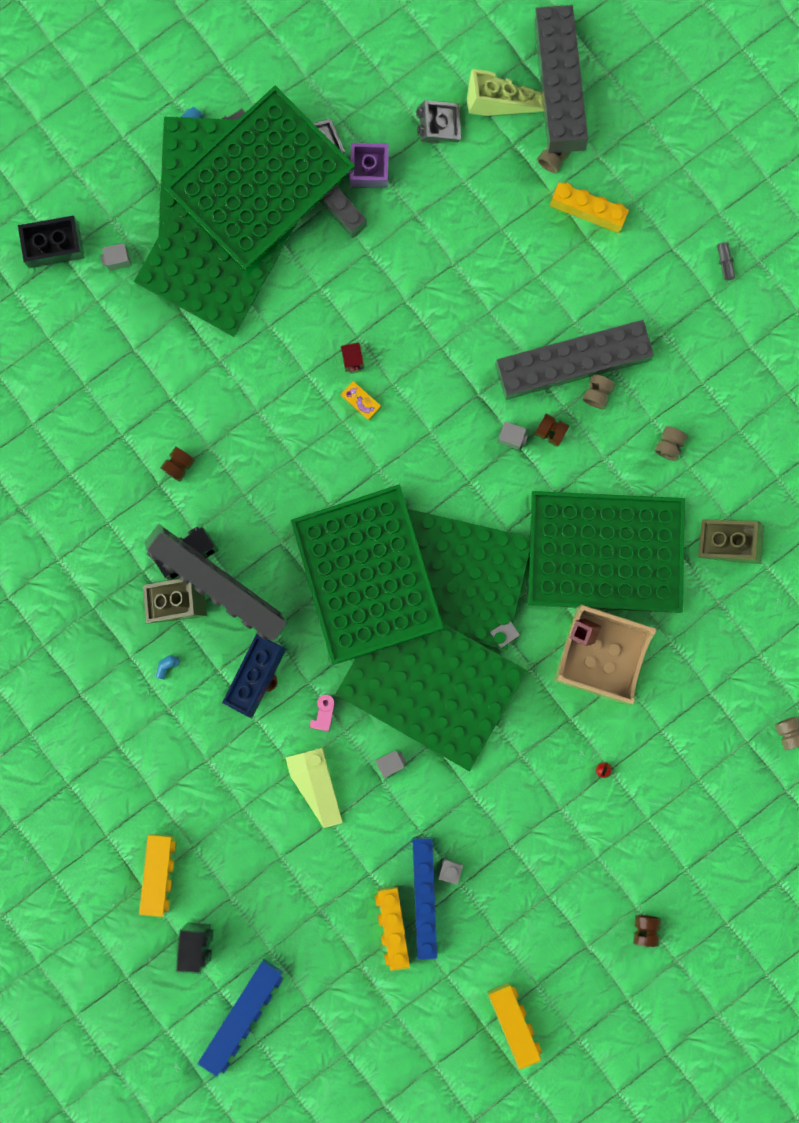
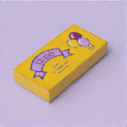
M354 381L341 393V397L368 421L381 408V405Z

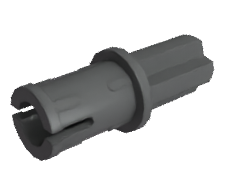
M723 242L717 245L720 258L718 263L722 267L724 280L730 281L735 278L732 264L734 259L731 258L729 243Z

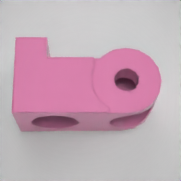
M322 695L317 701L319 707L317 720H311L310 728L329 732L335 702L330 695Z

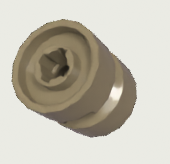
M546 145L547 150L542 151L537 161L544 169L555 174L563 165L562 161H565L571 152L548 153Z
M594 374L589 383L590 389L586 390L582 400L595 408L605 409L609 400L608 395H611L615 383L604 376Z
M666 426L661 435L663 440L658 441L654 452L665 459L677 461L681 453L679 448L684 446L688 436L676 428Z
M799 716L776 723L775 728L778 735L783 736L781 743L784 750L799 747Z

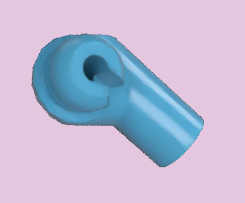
M168 655L162 659L158 665L156 678L165 680L167 669L172 666L177 667L179 665V658L174 657V655Z

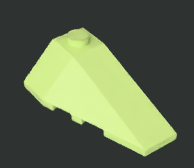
M472 69L467 95L469 113L490 116L544 111L542 93L526 86L519 87L511 84L512 80L506 78L504 81L495 77L496 74L493 72Z
M320 748L286 757L292 780L323 828L343 823L324 749Z

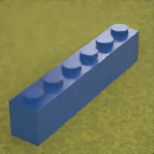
M432 837L413 838L417 960L437 959Z
M265 959L262 960L197 1063L199 1066L218 1077L220 1072L225 1073L230 1065L228 1059L231 1055L235 1057L241 1047L238 1043L242 1038H247L252 1030L249 1028L252 1021L257 1022L261 1016L260 1008L263 1004L268 1005L273 997L270 994L274 987L278 989L284 978L281 977L283 971Z

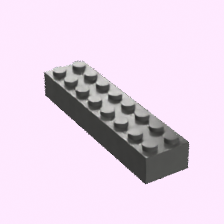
M573 5L537 7L535 9L534 24L548 153L586 151L588 133Z
M644 320L503 357L497 359L495 365L505 400L589 378L594 374L600 375L651 361L654 354Z
M158 524L145 540L147 555L155 561L159 559L164 563V568L170 572H177L180 575L179 578L186 584L191 582L196 586L195 590L200 594L205 595L206 593L211 597L210 600L219 607L223 605L227 609L226 612L232 617L236 618L238 616L241 618L242 623L247 628H255L258 631L257 634L264 640L268 638L274 641L287 624L280 611L162 525Z

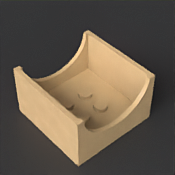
M580 605L575 610L553 681L626 705L634 704V693L640 668L656 629ZM585 618L601 625L595 644L585 646L570 639L576 620Z

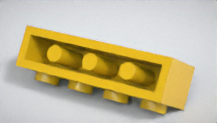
M558 182L550 203V207L616 233H620L629 211L620 203L613 204L602 196H593L589 191L575 189L566 182Z
M148 835L139 915L163 917L166 915V912H169L170 900H167L168 892H171L172 880H169L170 872L173 873L174 861L171 859L172 853L176 851L177 844L174 841V836Z
M398 887L378 889V894L375 895L376 907L380 906L381 908L378 920L379 926L384 927V934H381L382 945L387 946V954H384L386 966L390 965V971L410 968Z
M508 982L487 991L519 1070L541 1061L539 1055L542 1054L539 1043H534L532 1039L535 1033L531 1024H526L524 1017L527 1014L523 1004L519 1006L516 999L519 998L516 987H511Z

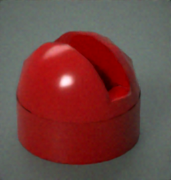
M602 762L596 766V774L599 777L607 778L611 775L612 768L608 763ZM604 766H607L605 774L602 775L601 773L604 769Z

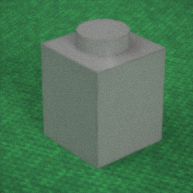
M125 243L102 248L101 261L103 266H106L109 271L131 266Z
M505 421L498 443L519 450L520 446H524L528 437V435H525L526 429Z
M511 621L507 625L501 624L490 632L493 637L498 632L505 634V642L498 644L500 648L520 636Z
M397 750L375 760L383 778L405 768L403 764L406 763L402 752L398 753Z
M443 858L438 878L458 885L463 864Z

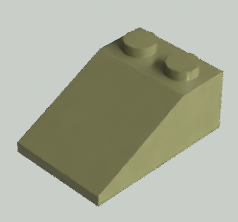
M702 520L698 557L761 564L764 526L759 521Z
M181 579L143 585L146 623L207 616L205 595L196 591V586L191 582L186 584Z

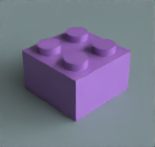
M351 143L350 161L355 165V169L350 172V187L388 188L389 144Z

